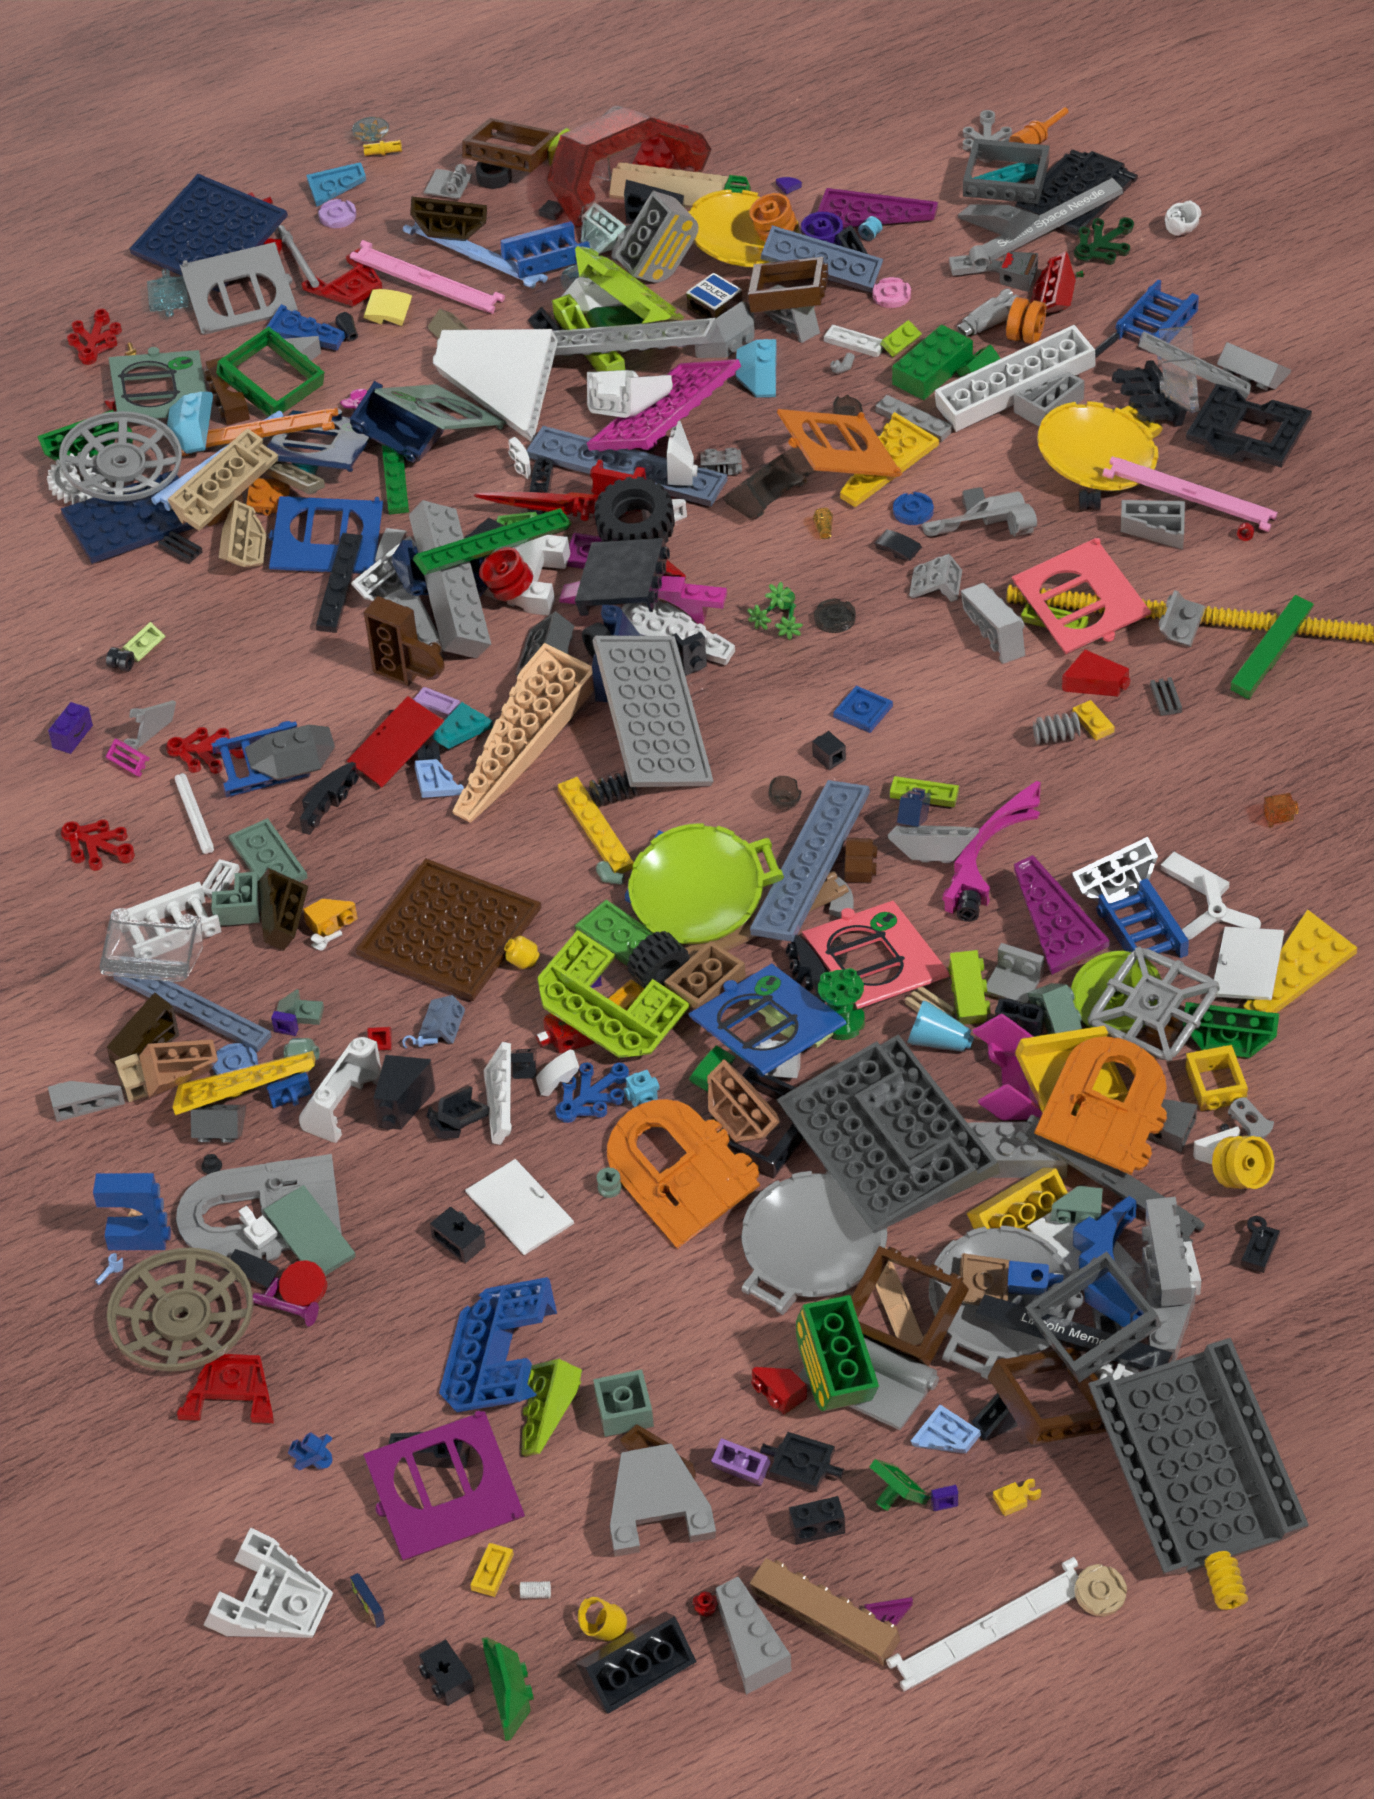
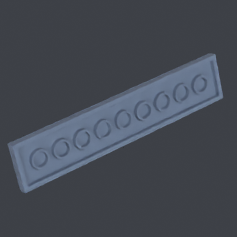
M542 426L526 450L531 459L548 458L552 460L554 465L590 474L592 466L596 465L598 459L603 460L604 469L632 475L637 467L645 468L646 480L649 478L654 480L655 484H661L670 496L710 507L728 481L727 474L698 467L697 477H693L692 486L668 485L667 458L637 450H628V448L617 451L607 449L601 452L589 450L586 443L592 438Z
M827 781L781 868L784 879L772 885L750 927L751 935L794 942L795 935L798 934L870 794L869 786Z

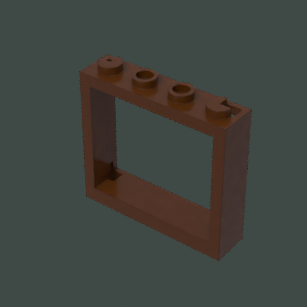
M489 118L462 140V158L531 173L549 158V146L559 132ZM492 130H497V134L492 133ZM493 137L535 147L530 151L486 141Z
M824 257L754 264L748 292L751 313L821 305L822 298L825 297V290H827V275H829L828 263H824ZM814 278L813 285L763 290L764 283Z
M879 1246L851 1297L857 1318L888 1261L951 1287L920 1347L859 1322L865 1338L929 1367L969 1288L963 1282V1278L951 1272L948 1275L943 1273V1270L934 1264L929 1266L922 1264V1261L915 1256L909 1255L907 1258L902 1256V1253L893 1247L886 1249Z
M1073 1348L1065 1349L1074 1361L1082 1356L1079 1350ZM1055 1351L1020 1355L1006 1359L1001 1358L995 1361L988 1379L1031 1445L1107 1432L1088 1386V1383L1098 1380L1094 1373L1078 1382ZM1067 1369L1093 1411L1041 1419L1014 1377Z

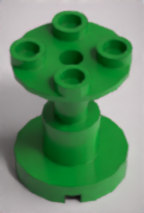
M852 968L823 973L818 983V993L821 999L827 1003L826 1005L842 1016L847 1023L833 1032L832 1039H852L859 1035V1031L865 1026V1013L863 1009H853V1004L864 993V983L861 977L857 975L856 970Z

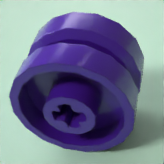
M830 212L809 214L801 222L802 235L835 245L836 234L843 230V221L839 216Z

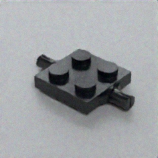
M787 1432L783 1442L777 1448L765 1443L761 1446V1454L774 1457V1462L769 1471L771 1478L817 1492L827 1474L840 1479L844 1474V1468L830 1465L835 1453V1446Z

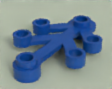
M588 1062L581 1064L579 1067L582 1077L580 1096L573 1100V1090L576 1088L574 1076L569 1081L572 1084L562 1082L564 1097L563 1102L556 1106V1116L564 1123L573 1122L577 1116H596L599 1118L606 1116V1103L622 1104L625 1101L624 1091L619 1088L612 1090L611 1093L600 1092L612 1083H625L626 1077H629L628 1067L623 1063L614 1064L607 1076L590 1087L591 1077L594 1075L593 1065ZM585 1103H595L593 1107L583 1106Z

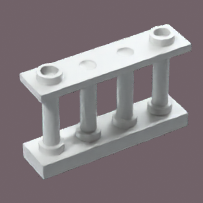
M200 882L116 913L119 929L122 934L130 931L137 945L133 946L137 964L221 932L218 915L208 917L202 906V903H205V897ZM193 907L200 921L187 925L181 911ZM172 915L179 929L166 933L160 919ZM151 923L158 937L145 941L139 927Z

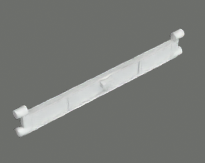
M1072 1557L1062 1563L1065 1573L905 1661L902 1660L898 1653L886 1659L889 1668L892 1669L897 1666L904 1680L900 1682L901 1688L906 1691L1076 1598L1075 1583L1078 1578L1074 1570L1078 1566L1076 1559Z

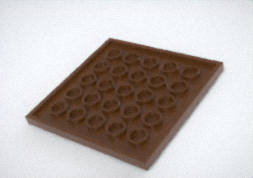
M425 858L356 948V954L474 1001L505 959L506 951L504 947L508 940L521 936L540 911L541 902Z

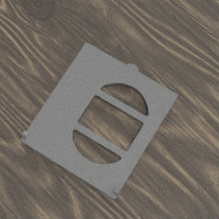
M275 242L190 263L184 260L183 264L180 265L202 334H210L272 319L281 304L287 306V309L290 311H298L289 285L292 283V277L289 274H285ZM256 275L269 279L276 288V297L268 307L265 304ZM249 276L260 309L235 315L224 282ZM215 285L219 287L228 316L216 313L208 304L209 292Z

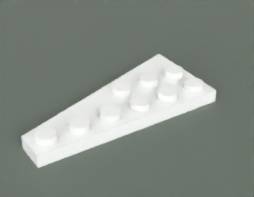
M658 600L654 605L653 612H649L647 603L624 604L621 609L641 636H672V634L677 633L683 640L701 631L705 636L707 660L727 665L735 652L734 644L718 634L708 632L704 625L700 623L697 625L692 621L691 617L669 603H663Z

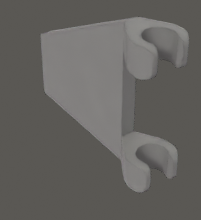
M172 700L144 709H131L129 717H135L136 722L140 723L137 739H125L124 743L138 750L139 747L173 720L176 702Z

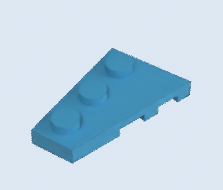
M361 162L306 175L316 207L366 181V175Z

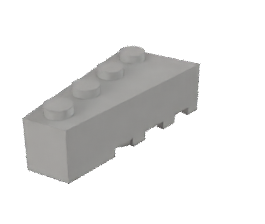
M403 587L384 597L414 610L418 641L428 645L431 642H436L441 647L440 637L419 596L408 594Z
M1176 1197L1146 1200V1226L1142 1227L1143 1241H1148L1146 1257L1147 1260H1152V1263L1149 1264L1151 1278L1156 1279V1282L1153 1283L1155 1297L1160 1298L1161 1306L1191 1304L1192 1287L1187 1259L1185 1258L1183 1238H1181L1179 1215L1176 1216Z
M739 1576L716 1588L718 1609L735 1656L746 1695L791 1672V1654Z

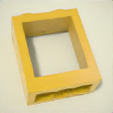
M1232 1045L1186 1053L1185 1069L1201 1111L1231 1106L1236 1099L1247 1098L1248 1087ZM1230 1067L1236 1083L1235 1086L1209 1091L1205 1090L1200 1073Z

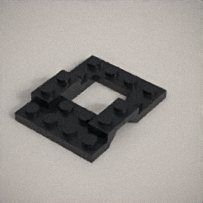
M1216 384L1187 431L1186 440L1205 445V452L1243 463L1247 457L1282 468L1311 419L1312 411L1276 400L1260 405L1246 401L1237 389ZM1243 418L1266 424L1268 419L1282 423L1271 443L1235 433Z

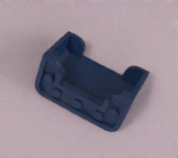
M374 381L350 417L352 430L357 434H364L404 455L410 462L420 461L440 439L444 430L375 393V389L383 388V385Z
M402 540L392 555V565L408 594L412 596L429 595L424 574L413 560L414 556L418 553L417 546L413 548L412 540ZM483 557L470 561L479 597L488 588L479 574L480 567L484 562Z
M602 605L601 615L603 624L612 636H641L620 607ZM595 654L592 661L595 702H608Z

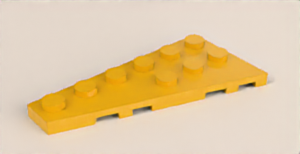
M896 412L892 414L890 422L886 423L883 428L884 431L878 436L896 465L901 469V472H904L939 446L938 438ZM854 474L840 491V498L853 507H857L896 477Z
M310 1051L178 1085L173 1103L174 1113L178 1115L226 1097L241 1095L243 1091L298 1072H307L315 1066L314 1052Z

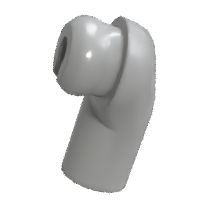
M846 353L841 363L839 360L832 361L830 364L832 372L840 374L850 370L855 359L854 354Z

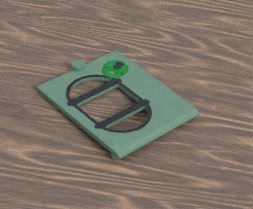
M151 347L148 349V354L109 357L117 412H136L153 418H166L169 416L170 407L184 395L207 392L199 350L160 353L159 348ZM141 366H157L167 370L126 374L128 371ZM172 378L173 391L126 394L124 381ZM171 398L163 404L153 406L139 405L132 402L134 400Z
M437 384L375 389V393L443 430L497 425V428L501 430L504 424H506V421ZM439 402L467 418L457 419L429 403ZM422 407H424V408H426V409L432 411L433 413H430V412L426 411V410L423 409ZM461 407L473 412L474 414L462 409Z

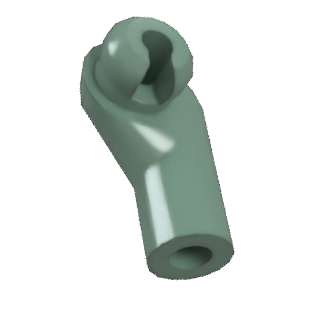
M601 861L596 865V872L603 882L624 884L625 874L614 873L608 862Z

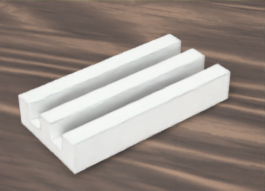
M219 859L202 885L204 896L207 894L208 898L212 899V892L227 891L235 878V873H238L240 870L239 865ZM223 866H225V868H224V870L222 871V873L219 874V872L221 871V869L223 868ZM216 879V882L214 883L213 887L209 889L214 880Z

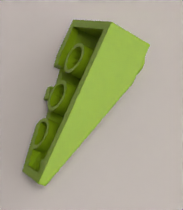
M561 1359L531 1366L527 1385L537 1395L528 1398V1405L523 1408V1415L527 1417V1424L522 1430L521 1455L526 1457L541 1453L577 1393L581 1383L582 1369Z

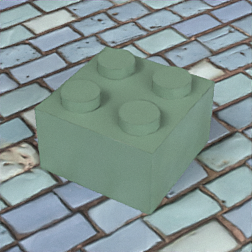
M642 1369L593 1379L596 1402L605 1437L629 1432L636 1424L644 1429L654 1427L652 1407Z

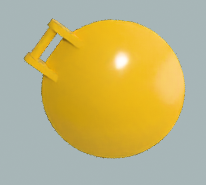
M721 190L704 195L695 201L693 207L688 211L697 221L699 227L693 242L708 255L729 264L754 267V264L770 263L760 259L766 242L758 237L755 226L750 218L749 210L752 204L760 198L758 193L742 190V193H732L731 190ZM797 221V227L794 232L801 234Z
M1087 401V404H1076V402H1071L1054 408L1043 418L1037 435L1038 446L1043 457L1059 474L1077 484L1099 490H1124L1139 485L1140 483L1114 475L1113 479L1102 476L1105 468H1112L1113 465L1109 464L1112 456L1155 470L1158 460V447L1155 446L1153 438L1157 437L1163 428L1158 423L1154 424L1149 423V421L1139 420L1137 418V408H1132L1128 405L1123 409L1116 407L1113 410L1103 407L1104 403Z

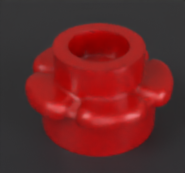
M707 1591L701 1592L699 1596L696 1595L692 1602L695 1606L694 1610L704 1617L712 1615L718 1605L717 1597Z

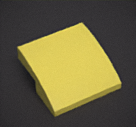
M372 290L363 318L381 325L384 319L402 326L412 295L394 290Z

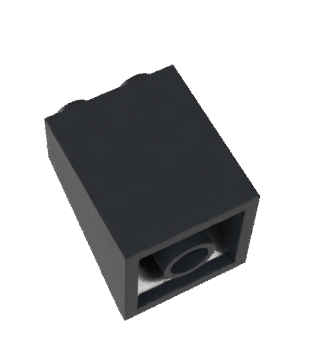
M385 1055L373 1098L378 1128L402 1130L435 1092L431 1059Z

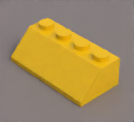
M1043 1167L966 1214L974 1229L1010 1226L1029 1231L1027 1226L1052 1211V1204L1068 1192L1057 1169Z

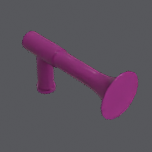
M273 1278L264 1295L256 1292L253 1294V1303L299 1315L305 1319V1324L309 1327L317 1319L319 1311L317 1302H313L309 1306H298L273 1297L279 1289V1278Z

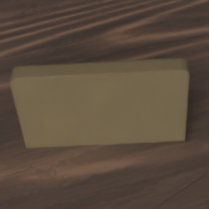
M443 309L438 310L428 326V329L438 339L442 330H469L453 313Z

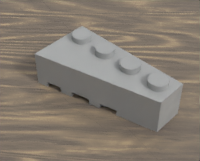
M985 583L961 590L963 609L975 626H979L982 636L989 638L992 643L990 644L992 650L1000 653L999 660L1001 663L1004 664L1024 657L1025 648L1022 630L1024 629V622L1022 618L1018 617L1012 608L1008 607L1003 599L999 598L993 589H990Z

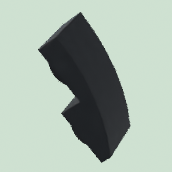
M888 529L874 543L877 549L892 552L895 558L911 561L922 548L921 544L917 541Z
M235 1249L230 1257L245 1273L248 1281L264 1290L268 1289L279 1270V1267L238 1249Z

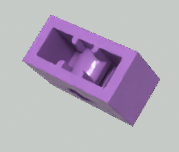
M722 1438L711 1461L714 1468L759 1486L762 1485L771 1464L768 1456Z

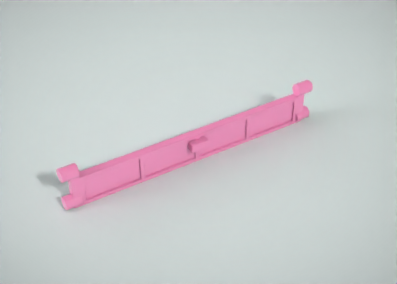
M364 240L360 244L362 249L358 253L353 251L350 254V258L356 262L484 312L493 314L495 311V306L493 305L497 301L503 302L505 299V295L495 292L493 296L371 249L372 243Z
M1113 456L1109 462L1110 465H1113L1112 468H1105L1102 475L1113 479L1114 475L1258 523L1260 524L1259 529L1269 532L1271 524L1268 523L1269 519L1275 520L1278 512Z

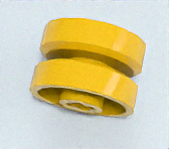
M1229 1136L1223 1138L1216 1145L1213 1152L1212 1168L1218 1182L1226 1188L1258 1189L1270 1180L1274 1171L1275 1160L1273 1151L1268 1142L1261 1137Z

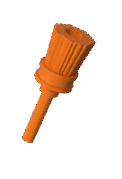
M1063 107L1045 122L1031 121L1022 130L1011 135L1008 142L1040 145L1048 138V128L1068 114V109Z

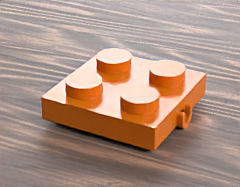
M258 478L249 486L246 505L253 507L255 512L263 513L266 516L271 513H277L279 496L289 497L291 485L278 479Z

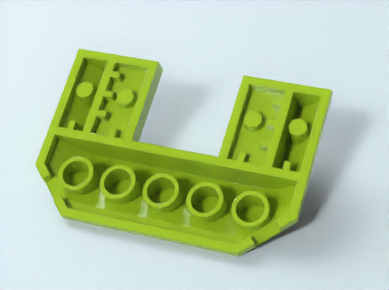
M581 246L575 248L579 277L591 279L643 318L642 324L682 321L684 319L682 314L679 312L678 314L675 313L677 309L609 258H605L602 255L598 256L599 253L592 248Z
M577 930L537 978L543 1008L618 1058L652 1054L690 1007V1003L652 979L627 1011L591 988L613 961L615 954Z

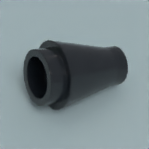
M348 312L338 314L335 318L336 327L344 331L349 341L357 339L358 333L353 316Z

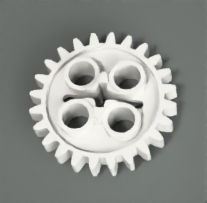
M88 453L85 459L96 460L97 455L90 458ZM56 460V465H51V470H48L47 482L49 490H52V495H57V500L64 498L65 504L72 501L73 505L76 502L93 498L79 491L68 482L61 470L60 460ZM66 462L70 476L78 483L85 481L81 473L80 476L77 475L76 468L79 470V466ZM85 466L86 472L91 478L99 474L97 468ZM105 479L99 482V484L113 488V481ZM94 486L86 487L97 492L108 493V491H103Z

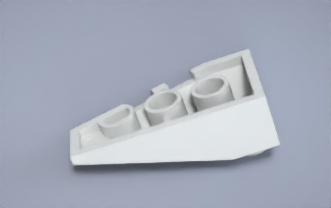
M679 420L678 424L672 428L671 437H669L668 485L692 486L693 477H697L698 466L694 465V456Z

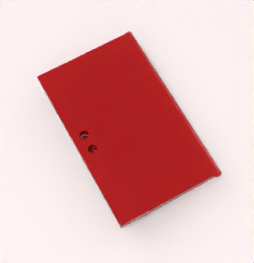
M407 696L348 758L347 762L356 763L358 771L382 788L444 723V720Z

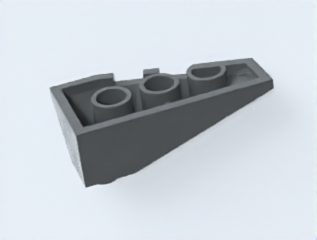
M970 204L958 214V218L1014 240L1037 221L1039 215L1010 205Z

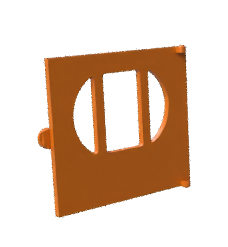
M784 409L777 410V414L792 435L788 444L793 448L801 449L813 470L891 477L902 475L901 469L896 465L864 417L863 412H860L858 416ZM804 423L809 424L822 446L812 441L805 434L802 427ZM817 423L835 424L853 451L833 449ZM847 428L856 432L865 441L867 446L865 451L860 449Z

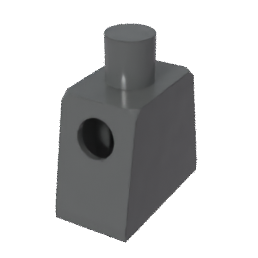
M1164 1099L1161 1107L1167 1112V1120L1163 1123L1164 1127L1156 1134L1149 1133L1148 1137L1182 1153L1197 1119V1105Z

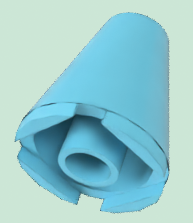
M923 1000L907 1043L964 1052L965 1048L970 1049L974 1036L970 1035L971 1029L930 1002Z

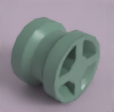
M603 1168L597 1174L598 1192L605 1198L615 1197L621 1192L620 1173L616 1169Z

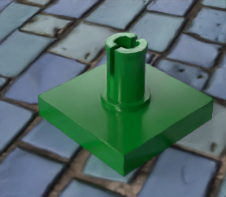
M874 1459L869 1466L888 1483V1486L875 1501L883 1509L888 1511L900 1495L904 1499L924 1505L931 1498L927 1492L897 1465Z

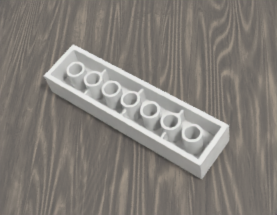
M1072 325L936 389V407L957 432L1014 405L1015 393L1020 392L1023 394L1030 391L1031 387L1035 385L1037 387L1047 384L1048 380L1068 372L1076 376L1095 367V349L1077 327Z

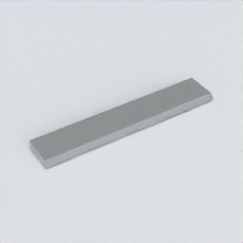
M1143 331L1140 336L1139 347L1214 384L1237 389L1245 399L1250 394L1251 383Z

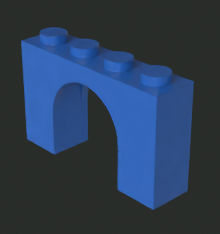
M96 1173L93 1188L96 1207H124L134 1209L143 1214L136 1217H107L105 1240L108 1250H165L166 1241H170L171 1228L167 1226V1212H163L164 1200L162 1197H159L160 1184L156 1183L154 1173Z

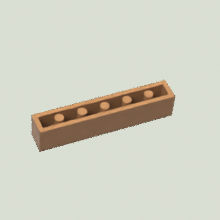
M767 1558L764 1560L749 1583L753 1594L883 1666L886 1665V1659L891 1657L901 1641L898 1629L894 1624L886 1620L884 1622L879 1621L869 1610L865 1608L859 1610L853 1606L850 1600L843 1596L838 1598L832 1595L831 1591L821 1584L816 1586L810 1583V1580L800 1572L792 1573L787 1570L786 1565L778 1560L774 1562Z

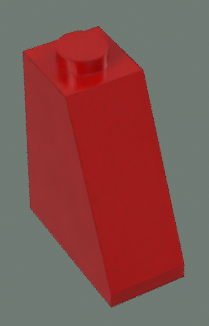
M1084 649L1062 675V690L1072 693L1118 697L1130 685L1129 668Z

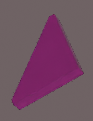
M909 1597L865 1604V1609L872 1612L879 1621L884 1622L886 1620L896 1626L913 1605V1599Z

